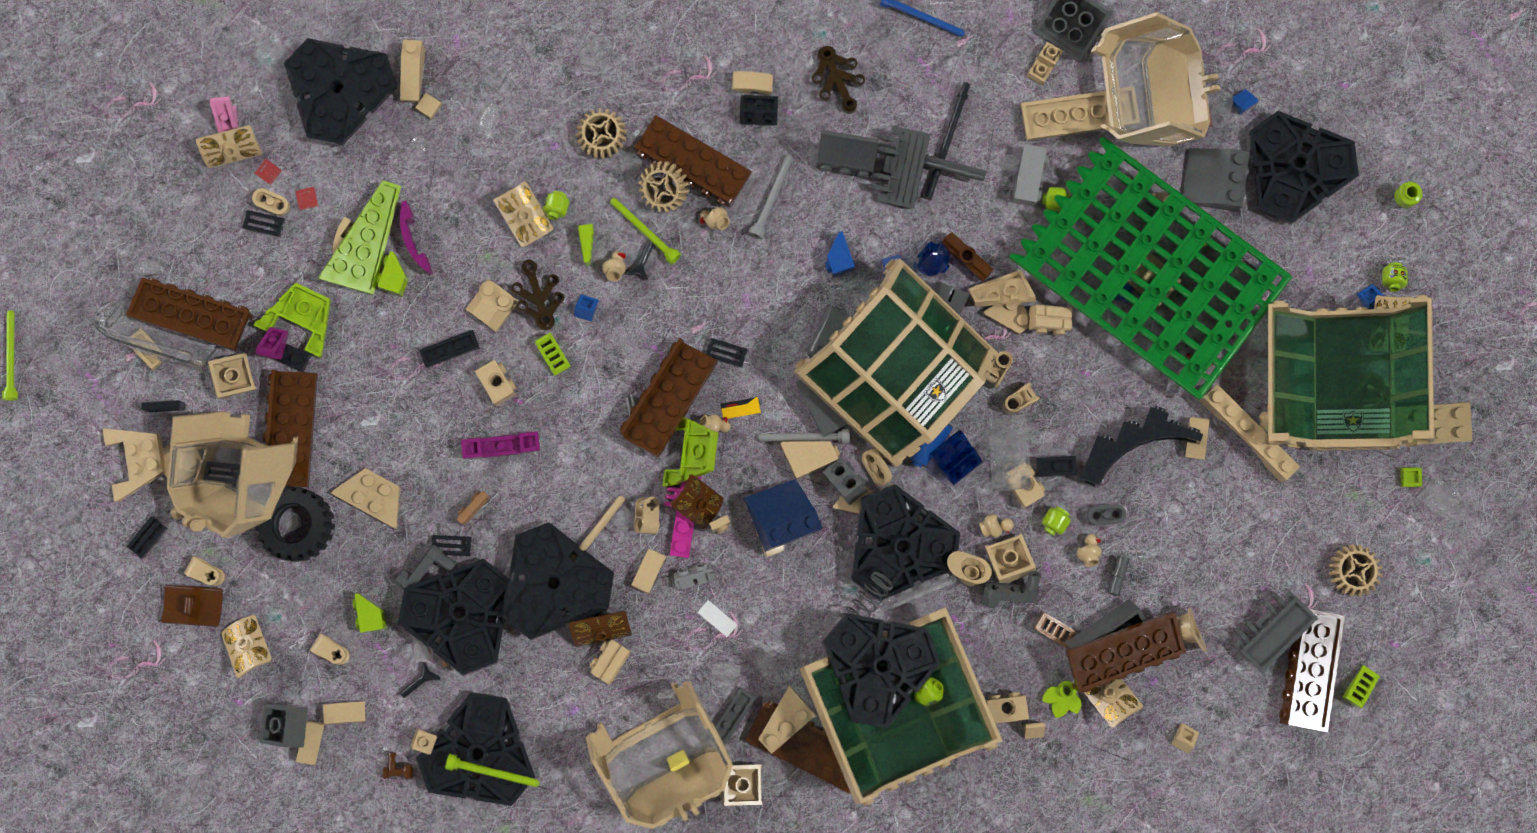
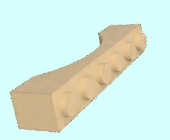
M1218 384L1213 386L1199 400L1213 415L1233 429L1254 450L1266 468L1280 482L1288 480L1300 468L1279 445H1271L1269 443L1268 434Z

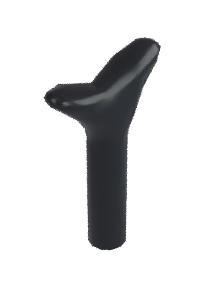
M647 241L638 263L630 270L625 271L626 275H640L644 280H648L644 265L654 243Z
M423 662L420 677L404 688L400 694L405 698L424 682L441 680V678L435 673L430 672L427 664Z

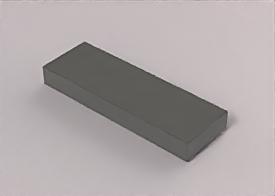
M742 687L739 688L715 725L724 745L727 744L756 700L754 695ZM710 732L708 737L715 741L712 733Z

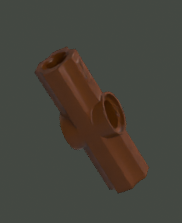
M952 231L940 243L942 247L958 260L961 266L966 267L982 282L994 270L976 254L974 248L967 246ZM969 253L972 259L966 261L963 259L962 254Z

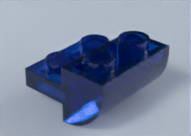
M961 430L957 431L930 453L937 468L953 486L983 463L976 449L971 446Z

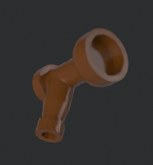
M388 753V767L383 768V778L389 779V777L403 776L407 780L412 779V764H405L403 768H396V753Z

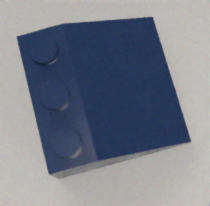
M796 479L743 498L765 552L807 537L823 529L815 508Z

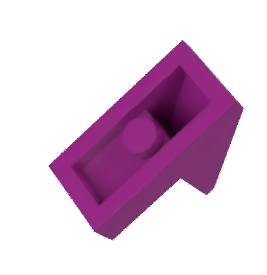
M270 327L258 344L256 354L282 359L288 331Z

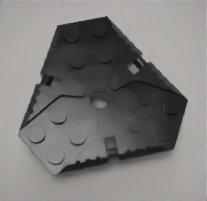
M307 38L284 62L293 95L298 100L296 104L302 124L309 140L343 146L367 121L365 116L369 112L373 114L397 89L386 53L351 46L344 48L341 44ZM343 55L347 56L346 60H342ZM343 87L340 93H335L337 88ZM310 95L311 98L305 99L304 96ZM362 104L364 107L360 111L356 108Z
M1277 111L1249 131L1253 168L1256 169L1254 179L1258 211L1293 224L1321 204L1324 198L1331 197L1359 176L1355 141L1323 128L1316 130L1311 128L1313 124ZM1311 135L1315 137L1314 141L1306 139L1307 136ZM1294 161H1302L1304 167L1299 168L1295 166ZM1269 167V172L1264 173L1263 168ZM1316 187L1321 191L1318 194L1313 190Z
M895 483L861 497L856 534L858 542H855L851 580L879 601L880 597L869 591L864 583L872 585L881 595L887 593L885 589L878 586L871 579L870 576L873 572H879L891 581L893 585L892 590H888L887 596H881L882 600L914 587L913 583L919 580L923 583L950 571L947 566V559L951 553L958 551L960 532L931 510H926L923 504ZM919 514L923 516L920 522L915 520ZM866 537H872L871 543H865ZM905 540V548L899 550L897 548L898 543ZM915 569L916 574L910 576L908 571ZM874 575L877 578H879L887 587H890L885 580H883L881 577L877 575ZM867 585L868 588L876 592L873 588Z
M550 522L515 535L509 572L511 579L508 580L502 618L530 640L566 627L568 622L582 620L608 610L610 606L614 572L585 549L582 551L578 548L579 545ZM572 554L577 556L574 562L570 559ZM519 575H525L524 582L518 581ZM552 579H557L560 582L559 586L555 589L549 587V582ZM568 608L570 614L562 616L561 610Z
M485 559L448 571L449 575L444 577L437 575L405 587L402 597L398 625L424 646L432 648L434 654L462 676L497 664L504 627L502 625V615L507 584L510 579ZM451 582L453 587L446 589L444 584ZM458 609L465 611V615L461 618L454 616V612ZM488 618H495V622L489 623ZM438 636L443 639L440 644L434 641Z
M845 613L822 641L834 676L838 678L840 683L838 687L850 722L888 728L911 700L909 696L913 692L917 693L940 665V660L928 628L897 622L884 623V620ZM882 630L887 631L886 638L881 637ZM880 660L885 663V669L881 672L877 670V663ZM850 673L852 680L847 681L845 674ZM903 683L907 686L904 691L899 688Z
M471 692L447 720L448 724L444 729L441 728L437 732V738L431 754L421 752L416 758L428 793L464 799L473 797L477 801L512 806L529 785L460 768L453 771L445 769L449 754L457 755V758H460L461 761L535 779L524 743L520 741L518 736L520 732L508 699ZM453 729L459 732L455 738L450 735ZM511 738L513 745L507 747L505 740ZM476 748L481 749L483 752V757L480 760H476L473 757L472 753ZM470 782L477 783L476 790L469 789Z

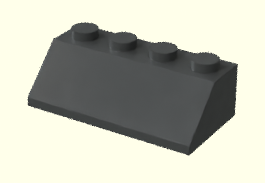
M1128 599L1065 643L1071 649L1144 622L1146 619L1140 608Z

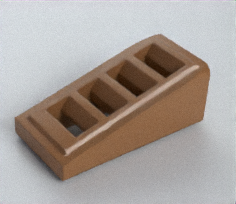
M1042 612L1033 628L1068 649V646L1065 642L1076 634L1075 630L1045 612ZM1049 620L1050 622L1048 623L1046 629L1043 630L1042 627L1045 621ZM1054 623L1056 624V626L1052 634H1050L1048 632ZM1061 627L1063 628V630L1057 638L1055 637L1058 629ZM1066 631H1068L1069 635L1065 642L1061 641Z

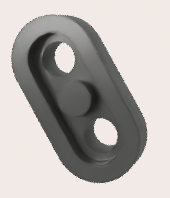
M1119 504L1093 506L1088 510L1086 516L1088 522L1095 526L1119 524L1125 520L1126 510ZM1113 511L1118 512L1117 518L1112 516ZM1095 512L1099 514V519L1097 520L1093 518Z

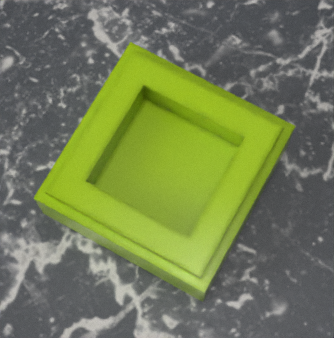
M1422 467L1400 468L1401 487H1423Z

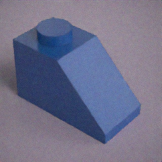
M843 231L838 233L827 255V262H824L827 273L831 272L832 277L853 271L855 268Z

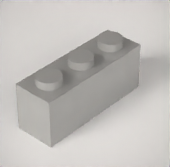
M1024 144L1012 203L1034 207L1037 201L1040 202L1042 191L1039 190L1040 183L1043 184L1045 179V172H1042L1043 166H1047L1049 155L1046 154L1047 148Z

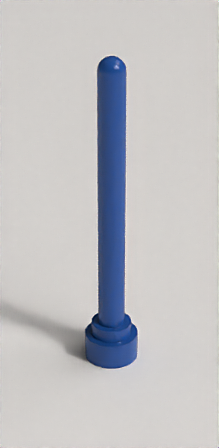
M881 0V7L896 8L960 37L965 34L963 29L901 2Z

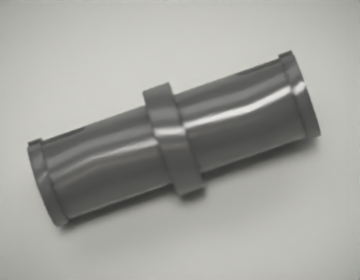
M1117 556L1114 572H1111L1112 580L1107 593L1120 596L1123 581L1127 577L1125 573L1130 561L1129 558Z

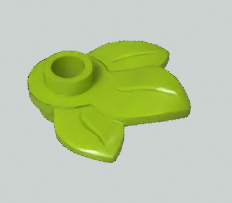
M1063 681L1058 687L1048 688L1042 697L1043 702L1052 703L1051 707L1055 718L1064 716L1069 710L1078 714L1081 709V700L1076 695L1077 690L1073 688V682ZM1065 687L1070 688L1069 694L1063 692Z

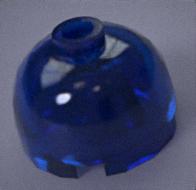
M938 238L935 239V243L930 241L917 256L920 260L918 263L914 261L913 267L918 272L928 277L936 276L940 273L944 274L949 268V249Z

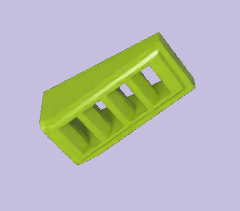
M593 224L580 225L578 231L585 266H590L594 226Z
M551 332L535 341L537 348L554 376L571 367ZM550 340L552 341L551 344H549V345L545 346L544 348H542L541 345L545 344L546 342H548V341H550ZM553 347L556 348V350L546 355L545 352L552 349ZM560 354V357L550 362V358ZM560 361H564V364L558 366L557 368L553 367Z
M1362 665L1342 698L1355 707L1362 709L1380 676ZM1364 672L1372 677L1371 681L1363 676ZM1360 680H1363L1364 682H1366V683L1369 684V685L1366 687V686H1364L1363 684H1361L1359 681H1360ZM1359 686L1364 690V692H1360L1356 689V687ZM1353 692L1356 693L1357 695H1359V696H1360V699H1357L1356 697H1354V696L1352 695Z

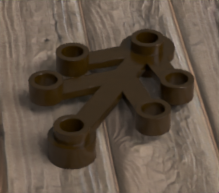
M823 46L818 51L820 63L817 71L812 75V82L815 85L821 84L823 82V73L826 66H828L830 74L824 89L820 91L819 97L822 101H828L835 82L843 99V111L847 114H852L857 109V101L850 97L842 79L854 83L857 87H861L865 83V77L862 74L853 75L837 69L835 63L845 65L849 70H854L857 67V60L853 57L847 59L839 56L833 47ZM829 52L830 56L825 57L823 54ZM853 61L855 65L849 66L848 63ZM820 76L821 80L816 81L814 80V77ZM861 78L863 82L857 83L856 79ZM826 92L829 96L824 98L822 93ZM847 102H852V103H853V106H852V107H848V106L846 105V103H847Z
M526 260L521 266V272L528 276L533 294L523 289V285L519 282H515L511 286V292L535 304L538 312L529 308L528 303L524 300L517 303L516 310L535 319L536 325L541 330H550L555 324L553 314L564 301V294L556 292L552 297L553 302L547 311L544 303L553 287L559 283V277L551 274L541 293L535 274L537 264L533 260ZM527 264H531L533 269H528ZM550 278H554L556 283H552ZM514 286H518L520 291H515ZM555 296H560L561 301H557ZM519 304H524L525 309H520ZM547 318L549 323H544L542 319Z

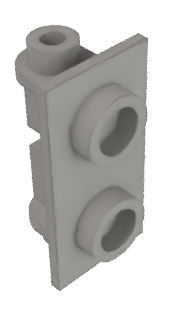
M700 563L694 568H682L674 573L677 589L681 588L682 590L695 586L693 579H697L698 585L712 582L711 580L715 579L711 563Z

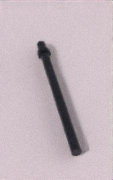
M964 82L961 91L957 94L958 100L938 158H946L963 105L969 97V83ZM934 168L924 198L932 199L941 170Z

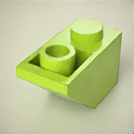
M390 251L389 255H386L384 258V269L378 275L377 287L382 291L403 297L409 279L397 255Z
M354 594L355 599L352 600L354 610H357L358 618L355 619L357 630L360 629V633H368L387 629L384 609L364 595Z

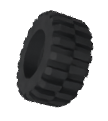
M286 487L275 506L272 518L255 526V530L259 531L260 535L257 538L259 542H263L262 547L266 551L271 552V555L292 562L310 560V557L318 556L321 549L325 550L327 548V541H331L333 535H330L331 530L335 528V524L332 523L334 515L329 510L331 508L329 504L315 492L301 487ZM299 506L305 508L310 513L312 525L309 534L303 540L292 543L282 538L279 531V522L286 510Z

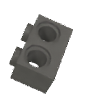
M839 458L825 469L823 474L850 506L867 492L864 486L866 481L860 474L856 475L853 472L855 469L848 461L845 463Z

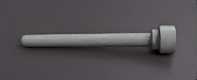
M791 155L785 157L758 222L750 228L749 234L757 239H763L765 234L764 224L793 160Z
M842 428V430H838V432L831 433L825 437L821 433L759 434L758 440L761 442L838 440L842 444H850V429Z

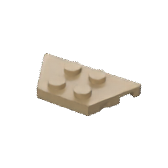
M365 468L331 492V494L391 527L398 528L400 487Z

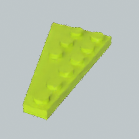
M384 180L380 182L318 276V280L374 295L401 189L400 185Z

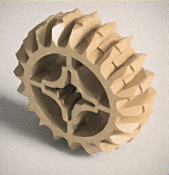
M599 108L596 114L594 110H591L592 115L589 116L585 113L586 120L580 119L581 125L576 127L580 131L576 133V137L580 138L577 141L578 145H582V151L587 150L588 156L593 153L594 158H597L601 154V158L605 159V154H608L611 158L612 151L618 154L617 147H624L621 142H626V137L623 136L627 134V130L623 129L626 127L625 123L621 122L622 118L620 116L616 117V112H612L609 115V109L602 113V109ZM598 121H604V122H603L602 124H600V125L594 124L595 122H598ZM611 124L617 129L615 138L609 133ZM588 129L594 134L592 143L586 138ZM603 131L605 132V135H603V134H601L600 136L598 135V132H600V133H602ZM603 142L609 143L607 146L599 147Z
M659 161L657 165L652 163L650 168L644 169L645 173H642L640 176L643 180H640L638 184L643 186L639 188V192H644L641 199H647L645 205L651 203V209L654 210L657 207L658 212H662L663 209L665 212H669L671 209L674 211L677 209V206L683 205L682 201L687 199L685 194L689 192V189L685 188V186L689 185V182H684L683 179L687 175L681 176V168L676 170V164L670 166L669 161H666L664 164L662 161ZM659 172L666 174L663 179L653 177L655 173ZM663 183H664V185L666 186V187H664V188H666L664 191H663V188H662L663 186H661V184H663ZM665 195L674 197L670 201H665L661 198Z
M1354 544L1349 545V549L1344 546L1342 551H1336L1337 557L1331 558L1335 564H1329V567L1334 569V571L1329 572V575L1335 576L1331 582H1338L1335 588H1342V593L1346 594L1349 592L1351 597L1355 593L1357 597H1361L1363 593L1368 595L1369 589L1375 590L1374 584H1380V581L1376 578L1383 576L1381 573H1378V570H1381L1383 567L1376 564L1380 562V559L1373 558L1376 553H1369L1368 547L1363 549L1362 545L1355 547ZM1352 555L1360 556L1366 563L1360 564ZM1345 559H1346V562H1345V563H1346L1347 568H1346V570L1342 573V565H1343V562H1344ZM1356 567H1357V568L1362 567L1361 569H1358V571L1356 572V574H1354V573L1349 574V573L1353 572V570H1354ZM1369 569V576L1365 582V571ZM1353 578L1359 587L1349 584L1345 579Z

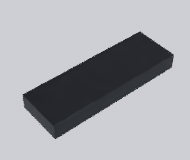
M470 330L419 351L425 368H429L480 349L474 331Z

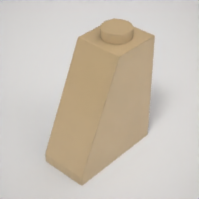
M831 441L780 443L796 480L833 464L839 459L838 456L840 455L836 444L832 446Z

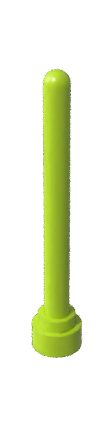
M616 198L610 200V203L664 253L667 262L673 265L680 258L681 253L677 249L669 248Z
M8 310L6 313V387L2 391V400L6 401L18 400V391L14 387L15 313L13 310Z
M449 754L445 769L451 771L460 768L533 787H538L540 784L538 779L461 761L460 758H457V755Z

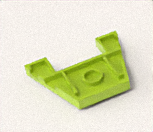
M295 283L278 299L279 301L272 308L265 312V315L260 320L254 323V326L267 332L270 327L274 328L279 317L287 319L313 332L304 350L321 358L331 299Z
M683 417V420L676 429V431H685L680 470L665 469L662 486L673 487L686 482L690 474L699 477L713 472L719 433Z

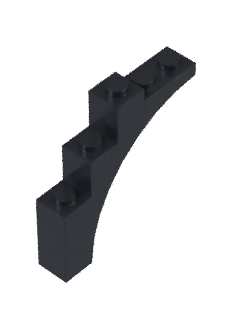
M1155 406V408L1150 407L1143 428L1139 427V423L1129 420L1128 422H1123L1116 442L1109 436L1102 435L1100 437L1097 435L1080 481L1099 488L1104 476L1114 463L1131 450L1141 445L1162 440H1180L1200 445L1203 434L1197 428L1189 427L1188 429L1183 427L1182 423L1178 421H1167L1169 413L1166 412V409Z

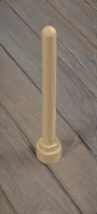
M618 496L579 546L582 551L588 549L625 501L623 496ZM573 554L570 559L574 562L577 556Z

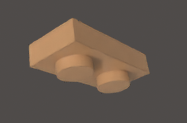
M484 491L481 493L477 492L471 498L472 503L468 507L464 506L457 515L459 517L457 520L465 526L491 497Z

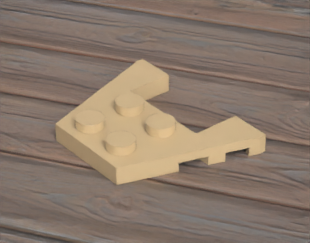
M103 429L105 446L124 444L129 481L112 485L114 502L123 501L128 495L137 492L140 487L151 483L167 472L161 434Z

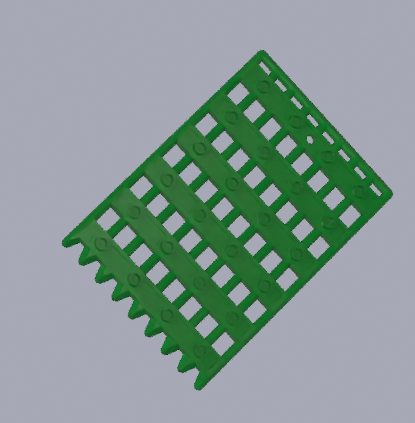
M1101 137L1099 142L1106 153L1104 155L1093 151L1088 153V157L1095 167L1093 169L1084 166L1077 167L1078 173L1084 180L1082 184L1071 180L1066 182L1072 197L1056 195L1054 199L1061 208V211L1058 213L1045 209L1043 214L1050 225L1045 227L1033 224L1032 229L1039 238L1038 241L1035 242L1023 238L1021 244L1027 255L1022 256L1011 253L1009 258L1177 385L1200 400L1266 314L1268 304H1273L1292 276L1107 138ZM1123 161L1138 171L1133 180L1118 170ZM1112 175L1128 186L1122 194L1106 184ZM1154 183L1169 194L1164 202H1161L1148 192ZM1101 190L1116 200L1111 209L1095 198ZM1143 198L1158 208L1153 217L1137 207ZM1090 204L1105 215L1100 223H1097L1084 213ZM1185 206L1200 217L1195 225H1192L1179 215ZM1131 213H1134L1147 223L1141 232L1126 221ZM1078 219L1094 229L1088 238L1073 228ZM1173 221L1189 231L1183 240L1168 230ZM1120 227L1136 238L1131 246H1128L1115 236ZM1215 229L1231 240L1225 248L1210 238ZM1067 233L1083 244L1077 253L1061 242ZM1162 236H1165L1178 246L1172 255L1156 244ZM1109 242L1125 252L1119 261L1103 250ZM1204 244L1220 254L1214 263L1199 252ZM1056 248L1071 258L1066 267L1050 257ZM1151 250L1167 261L1161 269L1146 259ZM1246 252L1262 262L1256 271L1241 261ZM1098 256L1114 267L1108 276L1092 265ZM1193 258L1209 269L1203 278L1188 267ZM1044 263H1047L1060 273L1055 282L1039 272ZM1140 264L1156 275L1150 284L1134 273ZM1235 267H1238L1251 277L1245 286L1230 275ZM1087 271L1102 281L1097 290H1094L1081 280ZM1182 273L1198 284L1192 292L1177 282ZM1277 275H1279L1282 277V279L1278 283V285L1275 286L1274 284H1272V282L1277 277ZM1129 279L1145 290L1139 299L1123 288ZM1224 281L1240 292L1234 301L1219 290ZM1075 286L1091 296L1086 305H1083L1070 295ZM1171 287L1187 298L1181 307L1165 296ZM1266 290H1269L1271 294L1264 301L1261 297ZM1118 294L1133 304L1128 313H1125L1112 303ZM1213 296L1229 307L1223 315L1208 305ZM1160 302L1176 313L1170 322L1154 311ZM1257 304L1260 309L1255 315H1252L1250 311ZM1106 309L1122 319L1117 328H1114L1101 318ZM1202 311L1218 321L1212 330L1197 320ZM1149 317L1164 327V330L1158 337L1143 326ZM1246 319L1249 323L1244 330H1241L1239 326ZM1225 322H1230L1231 327H1226ZM1191 325L1207 336L1201 345L1185 334ZM1137 332L1153 343L1147 352L1132 341ZM1235 334L1238 338L1233 345H1230L1228 341ZM1180 340L1196 351L1190 360L1174 349ZM1222 349L1226 350L1227 353L1219 360L1217 358L1218 354ZM1169 355L1184 366L1178 375L1163 364ZM1213 364L1216 368L1208 375L1206 370ZM1201 378L1205 382L1201 386V388L1197 390L1196 388H1194V386Z

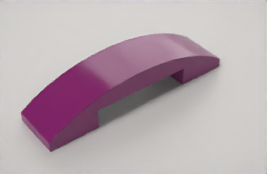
M406 200L402 201L400 227L405 245L416 263L427 274L432 275L433 271L428 257L425 253L418 254L408 225L415 222L410 205Z
M538 431L519 433L517 435L461 440L463 459L500 457L540 451Z

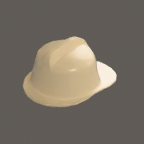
M956 551L951 553L947 559V566L950 572L960 578L965 585L975 586L985 583L992 575L989 563L971 554Z
M1188 608L1187 614L1176 617L1183 642L1198 643L1202 651L1206 652V645L1196 625L1192 609Z

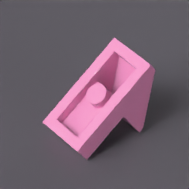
M230 96L211 98L210 105L218 133L238 128L237 108L232 106Z

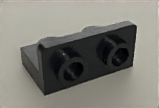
M741 95L740 124L777 125L778 96Z

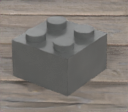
M264 703L260 743L280 747H304L308 708L287 704Z

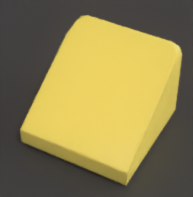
M684 750L667 758L669 767L673 772L690 762Z

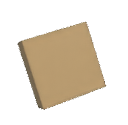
M425 93L415 108L432 120L442 106V103Z

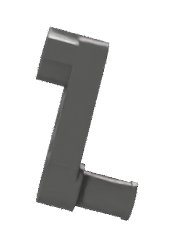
M433 544L412 573L402 569L393 583L404 590L405 587L418 583L432 563L436 562L446 570L451 571L456 561L442 553L443 550Z
M1030 571L1027 585L1025 586L994 582L986 583L981 599L982 605L988 608H995L998 606L999 600L1035 603L1039 593L1038 585L1041 573Z

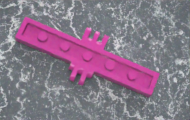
M687 481L681 483L680 488L667 487L666 491L674 492V494H666L665 498L674 500L681 493ZM664 502V506L671 507V502ZM676 511L670 556L689 558L694 523L678 511Z

